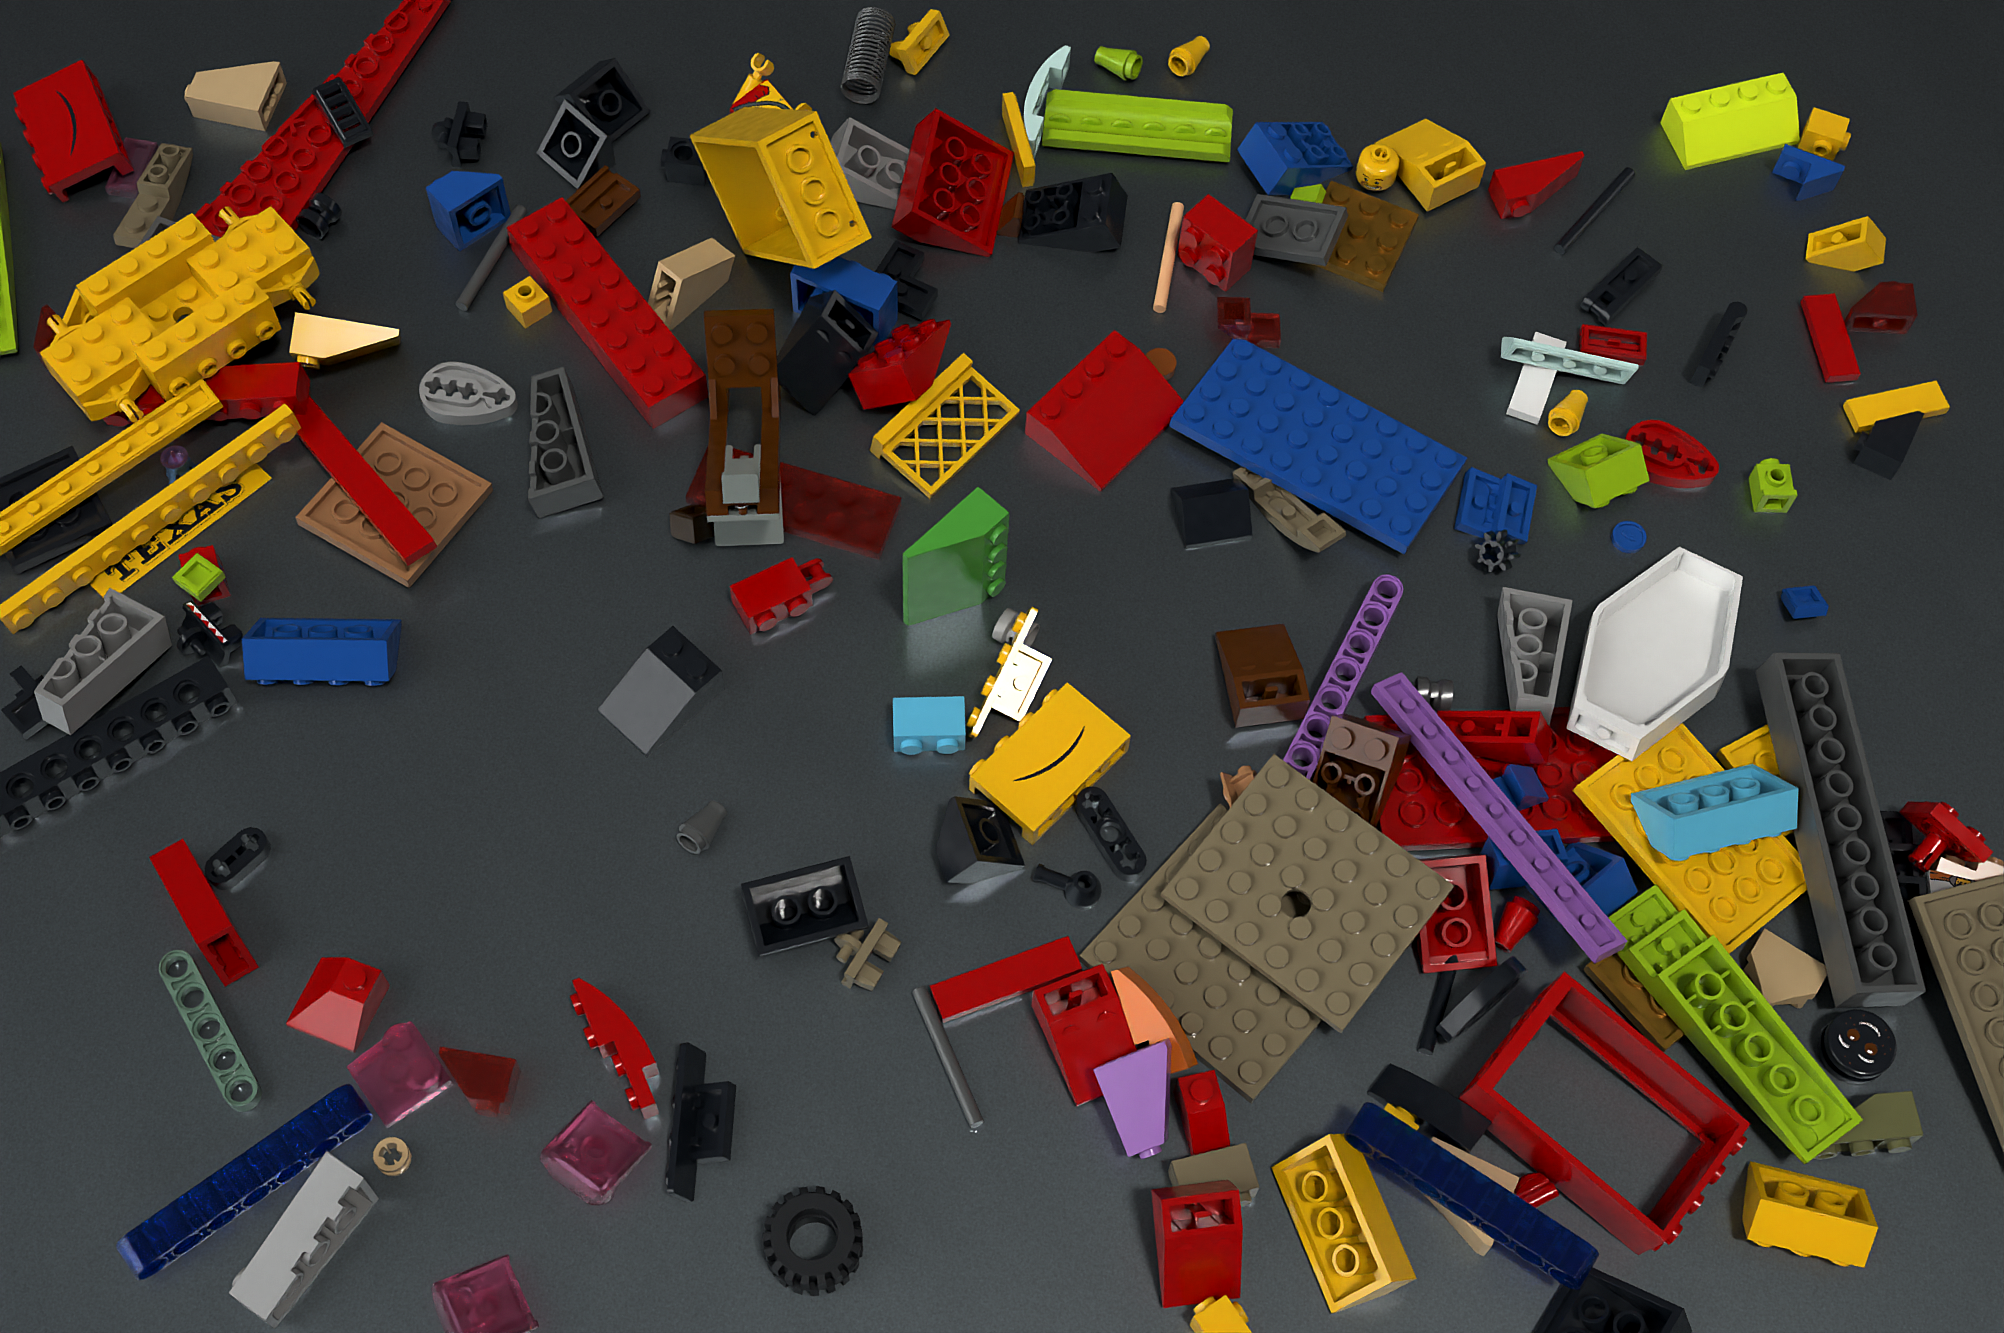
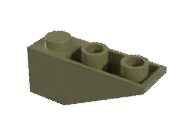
M1912 1091L1874 1094L1854 1108L1863 1121L1819 1153L1814 1159L1832 1158L1838 1155L1837 1152L1850 1151L1852 1156H1864L1874 1153L1875 1149L1888 1148L1889 1153H1901L1911 1150L1912 1144L1924 1136Z

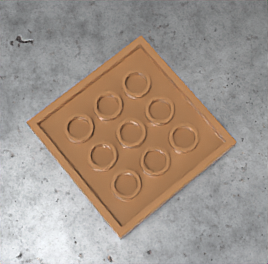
M381 422L358 447L357 451L435 540L437 548L407 566L332 477L296 516V520L299 526L410 588L493 492L492 483Z

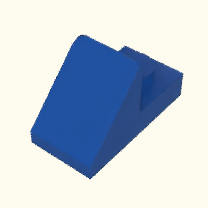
M1785 144L1772 173L1802 183L1795 200L1800 201L1834 190L1845 166Z
M1510 764L1507 765L1502 776L1492 779L1518 811L1546 802L1549 799L1533 767Z

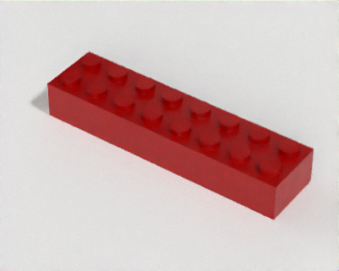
M563 197L506 227L513 253L549 296L550 300L652 429L709 397L706 374Z

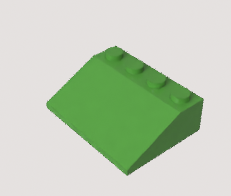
M977 487L902 554L903 622L906 625H914L982 604L989 596H997L1006 584L1009 512L981 488Z

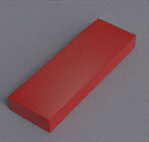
M1835 293L1803 296L1800 303L1825 383L1858 380L1861 375Z

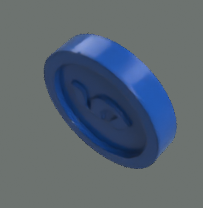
M1633 521L1618 523L1611 534L1613 545L1621 552L1629 554L1640 551L1647 539L1643 527Z

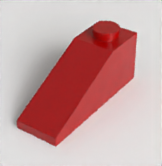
M1583 151L1494 170L1488 191L1500 218L1522 217L1527 213H1531L1575 178L1585 156Z
M1437 710L1438 716L1470 754L1512 764H1547L1552 731L1541 711Z

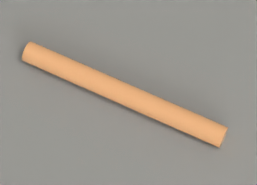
M1174 202L1171 206L1153 310L1157 313L1166 311L1184 205L1180 202Z

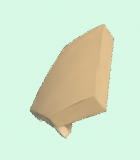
M1765 928L1758 936L1746 959L1749 963L1743 970L1772 1008L1774 1005L1791 1004L1795 1008H1802L1808 999L1815 997L1827 976L1826 966Z

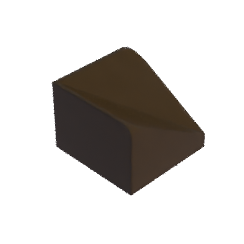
M694 503L669 513L672 537L695 544L715 536L714 522H707L706 506Z

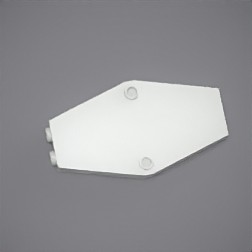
M1678 547L1601 602L1592 614L1585 635L1566 729L1633 761L1713 700L1720 690L1730 664L1743 576Z

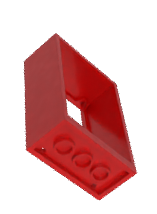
M1565 971L1539 993L1458 1097L1459 1100L1491 1121L1487 1128L1488 1131L1537 1172L1544 1174L1550 1183L1552 1182L1556 1188L1637 1255L1650 1249L1655 1252L1664 1242L1670 1245L1678 1237L1683 1229L1679 1222L1686 1213L1689 1215L1693 1214L1702 1204L1705 1197L1700 1193L1707 1184L1712 1186L1723 1175L1726 1167L1722 1163L1728 1155L1734 1156L1747 1141L1743 1134L1751 1124ZM1548 1017L1552 1018L1701 1141L1647 1216L1493 1089Z

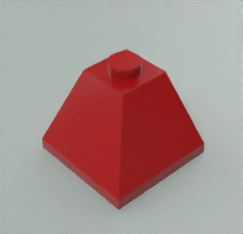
M321 957L290 1014L286 1026L355 1053L390 985L382 970L348 957Z

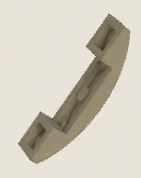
M1243 466L1233 472V477L1239 479L1249 489V499L1266 519L1298 545L1320 553L1346 536V531L1326 513L1323 512L1317 516L1292 493L1272 483L1271 479L1263 478Z

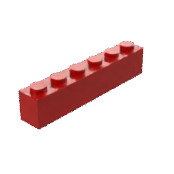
M300 362L224 366L215 375L204 379L224 406L205 420L258 419L259 417L268 416L283 404H286L293 411L294 415H306L310 379ZM151 384L147 390L134 400L136 406L143 412V417L166 402ZM117 411L103 418L107 425L118 427L135 423L131 422L123 411L121 413Z

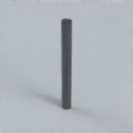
M516 205L457 300L456 306L463 311L468 310L510 241L506 227L521 220L527 214V209L524 206Z
M926 986L918 987L912 991L914 999L970 1128L977 1127L984 1123L982 1115Z

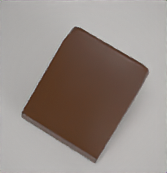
M1018 192L1002 206L996 235L1014 238L1019 236L1024 211L1023 193Z

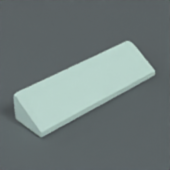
M1504 336L1502 338L1501 358L1622 385L1638 370V364L1514 337Z

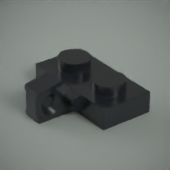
M21 665L10 673V676L21 690L15 694L16 699L2 708L1 711L27 740L49 723L42 719L34 690L44 677L41 675L34 680Z

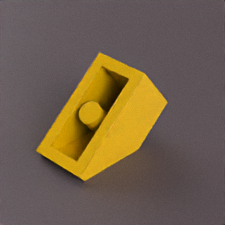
M1869 216L1809 233L1806 260L1809 263L1852 272L1883 264L1886 237Z

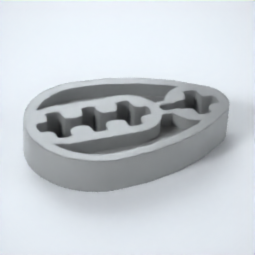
M445 362L433 367L424 375L419 386L420 398L426 413L434 420L445 424L478 425L490 423L513 415L518 407L514 389L504 380L485 369L462 362ZM437 386L442 387V389L436 391V394L431 393V391L436 390ZM453 389H458V392H454L452 396H447V393H452ZM469 392H474L475 395H470L469 399L463 398V396H468ZM502 397L507 398V400L502 401L501 405L496 404Z

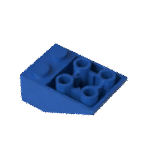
M1256 122L1237 149L1268 196L1291 195L1294 188L1316 185L1348 172L1354 167L1348 159L1345 150L1338 145L1331 135L1329 127L1323 122Z

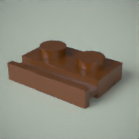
M605 165L570 196L566 202L589 231L598 237L641 197L638 187L618 173H612L609 171V167Z

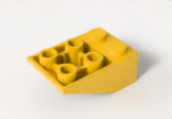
M1423 119L1374 143L1385 144L1396 151L1400 160L1397 175L1427 212L1478 188L1486 166V162L1467 140L1428 119Z

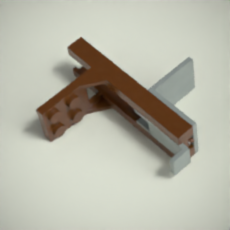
M774 309L704 311L710 405L705 484L707 522H714L715 544L717 546L782 544L784 542L780 477L781 385L778 383ZM761 387V444L754 445L753 458H749L748 455L734 459L733 446L727 445L730 388Z

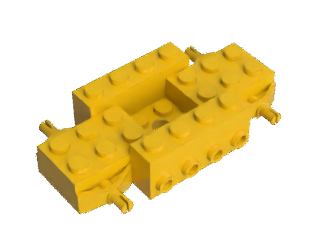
M229 206L224 207L226 212L222 208L219 216L229 227L223 237L215 242L211 233L193 213L187 215L76 285L93 319L84 324L68 327L57 314L52 315L55 322L51 317L48 318L47 325L57 335L50 346L39 353L51 375L91 421L101 420L117 411L120 413L123 411L131 422H137L138 420L135 415L141 419L144 414L136 406L134 400L147 390L150 384L167 402L174 396L180 395L181 392L203 378L204 380L215 375L219 369L233 360L241 358L248 350L262 341L270 339L276 332L281 330L282 328L274 307L290 299H296L305 310L310 309L309 304L311 307H314L316 300L306 289L320 275L315 258L312 256L308 245L271 206L258 215L239 218ZM186 314H190V315H188L187 317H185L184 319H182L181 321L177 322V320H178L181 316L186 315Z

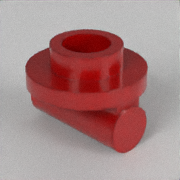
M1533 1173L1526 1174L1519 1179L1513 1196L1522 1212L1526 1214L1559 1197V1193L1552 1182L1550 1183L1544 1174Z

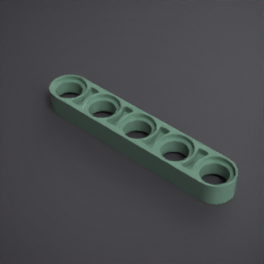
M183 950L168 952L159 962L160 975L220 1092L232 1109L238 1112L252 1110L261 1100V1086L200 969L188 952ZM184 960L188 962V969L185 974L180 977L169 976V968L175 961ZM195 990L202 991L204 999L199 1006L188 1008L184 1005L187 994ZM209 1021L219 1022L220 1030L216 1036L210 1039H204L200 1036V1030L205 1023ZM225 1052L236 1054V1062L230 1069H217L216 1061L221 1054ZM242 1083L251 1084L253 1091L247 1100L242 1102L233 1100L232 1094L235 1087Z

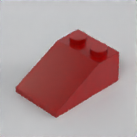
M1468 854L1418 859L1454 885L1451 893L1416 937L1422 972L1433 973L1497 966L1486 855ZM1452 955H1456L1458 958V962L1445 963Z

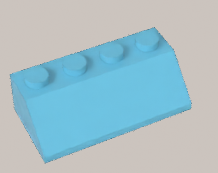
M1749 764L1631 793V802L1651 847L1663 853L1671 860L1683 861L1692 855L1704 852L1714 853L1723 847L1735 844L1745 845L1754 839L1776 837L1781 835V832L1797 829L1799 788L1754 764Z

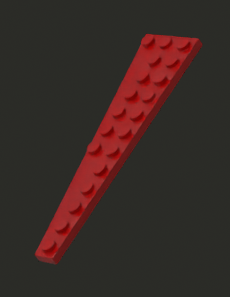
M403 0L399 7L386 17L384 26L375 35L371 33L363 41L365 46L356 55L351 53L344 61L345 66L336 75L331 74L322 84L340 77L369 123L452 0ZM312 93L278 128L277 132L262 145V151L253 161L247 160L240 167L241 173L231 183L227 181L219 189L221 194L211 204L205 203L194 216L212 235L221 238L229 227L219 216L222 208L226 212L224 207L229 206L239 218L258 215L271 206L295 232L299 226L296 216L302 209L309 207V201L315 193L323 191L354 144L344 148L317 106ZM357 123L353 126H350L344 129L343 131L346 132L348 130H351L359 126V124Z

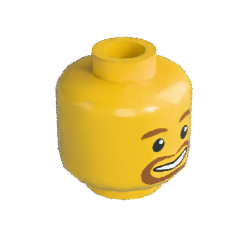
M1379 143L1371 144L1362 150L1355 173L1357 181L1362 187L1372 191H1383L1391 187L1396 179L1400 162L1396 151L1385 144Z

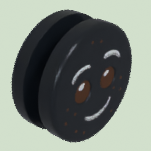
M1852 1009L1838 1014L1823 1029L1819 1037L1818 1051L1822 1063L1833 1076L1850 1084H1866L1877 1079L1891 1066L1896 1056L1897 1045L1891 1028L1882 1018L1866 1010Z

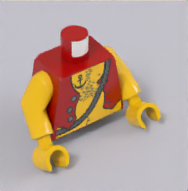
M757 53L752 57L751 67L755 71L746 78L730 107V114L743 107L794 110L768 79L762 81V76H768L773 73L774 65L770 60H766L761 67L765 60V56L761 53ZM801 103L795 110L812 111V107L806 103Z

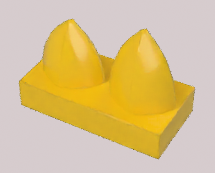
M930 9L921 21L908 26L909 35L904 40L891 43L889 54L895 59L902 61L906 73L917 75L950 36L939 10Z

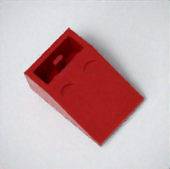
M929 319L914 327H910L909 324L900 325L891 331V336L888 339L877 343L874 346L875 350L871 354L857 361L859 365L848 375L864 410L915 401L933 385L950 330V320L936 322L935 319Z
M1102 963L1033 991L1032 1008L1076 1107L1104 1096L1094 1073V1068L1137 1051L1119 997Z
M1229 1180L1151 1189L1162 1307L1170 1308L1199 1304L1211 1296L1216 1301L1224 1295H1227L1229 1299L1240 1298L1243 1225L1239 1189Z

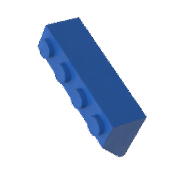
M259 618L242 638L245 680H257L259 684H274L279 680H293V683L297 685L311 684L314 681H328L331 685H345L350 683V681H364V684L370 686L385 684L386 681L391 679L397 669L402 627L401 619Z

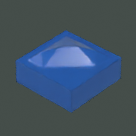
M1815 585L1782 589L1780 599L1793 619L1827 615L1829 605Z

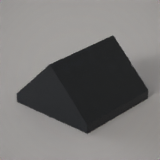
M564 99L536 153L574 187L579 189L605 165L610 170L616 163L611 136L571 101Z
M1232 478L1171 488V495L1186 549L1252 539L1249 489L1239 479Z

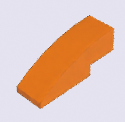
M1130 967L1111 971L1134 1045L1148 1040L1149 1044L1152 1045L1169 1038L1172 1045L1171 1074L1197 1065V1059L1184 1030L1158 993Z

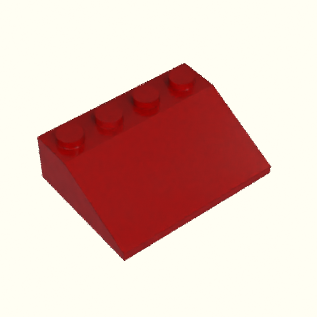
M935 108L915 127L892 228L921 243L990 257L994 248L1014 152Z
M1114 330L1026 412L1025 434L1101 492L1170 425L1172 416L1184 400L1140 348Z

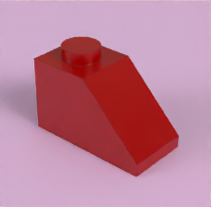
M1215 1070L1177 1078L1173 1093L1191 1156L1230 1147L1226 1109Z

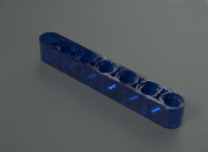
M345 1084L336 1088L129 1231L117 1242L116 1249L136 1280H145L155 1275L321 1159L326 1151L331 1152L361 1131L371 1122L373 1114L351 1084Z
M1365 1102L1344 1133L1346 1141L1355 1149L1568 1288L1579 1290L1599 1257V1252L1590 1243L1376 1104Z

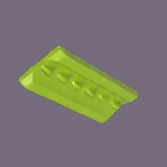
M1054 89L1047 93L1042 146L1230 162L1233 109L1226 104Z

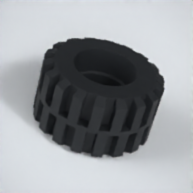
M808 1186L799 1188L800 1194L793 1196L792 1192L784 1195V1203L779 1204L776 1202L771 1208L772 1216H767L765 1220L763 1245L766 1260L772 1274L778 1276L780 1283L784 1287L792 1286L795 1293L802 1295L803 1290L810 1291L811 1296H819V1290L826 1289L829 1294L836 1291L835 1285L838 1283L844 1286L850 1280V1273H856L859 1267V1258L863 1254L861 1221L858 1213H854L853 1205L849 1200H841L840 1193L832 1190L831 1194L825 1193V1187L816 1186V1192H808ZM808 1223L825 1224L836 1233L837 1243L834 1249L823 1258L816 1260L803 1259L797 1256L790 1247L791 1237L797 1229Z

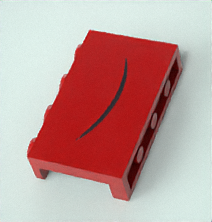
M83 59L13 93L18 105L14 107L15 113L27 128L23 130V134L29 145L35 150L32 158L40 171L44 173V176L41 177V182L50 195L56 194L64 203L69 201L65 188L114 165L122 176L134 170L98 78Z

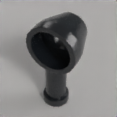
M1039 863L1033 881H1041L1065 890L1067 901L1075 908L1089 909L1098 903L1102 889L1099 879L1092 872L1080 871L1070 877L1044 867L1045 865ZM1080 881H1087L1091 886L1089 888H1082L1078 883Z

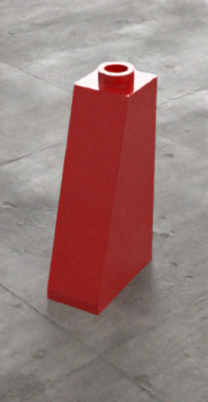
M184 839L150 856L149 858L193 939L223 985L226 987L259 968Z

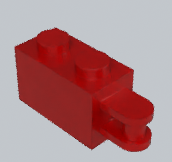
M793 557L730 585L732 603L750 635L758 631L770 630L777 622L790 616H799L805 613L809 607L813 606L812 594L826 588L833 581L830 573H825L823 570L824 563L820 558L797 566ZM810 576L812 577V579L806 581L805 579Z

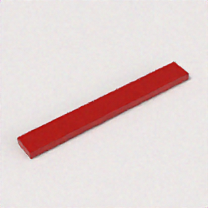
M308 396L306 415H295L301 426V429L296 431L297 437L407 566L437 548L435 540L314 400Z

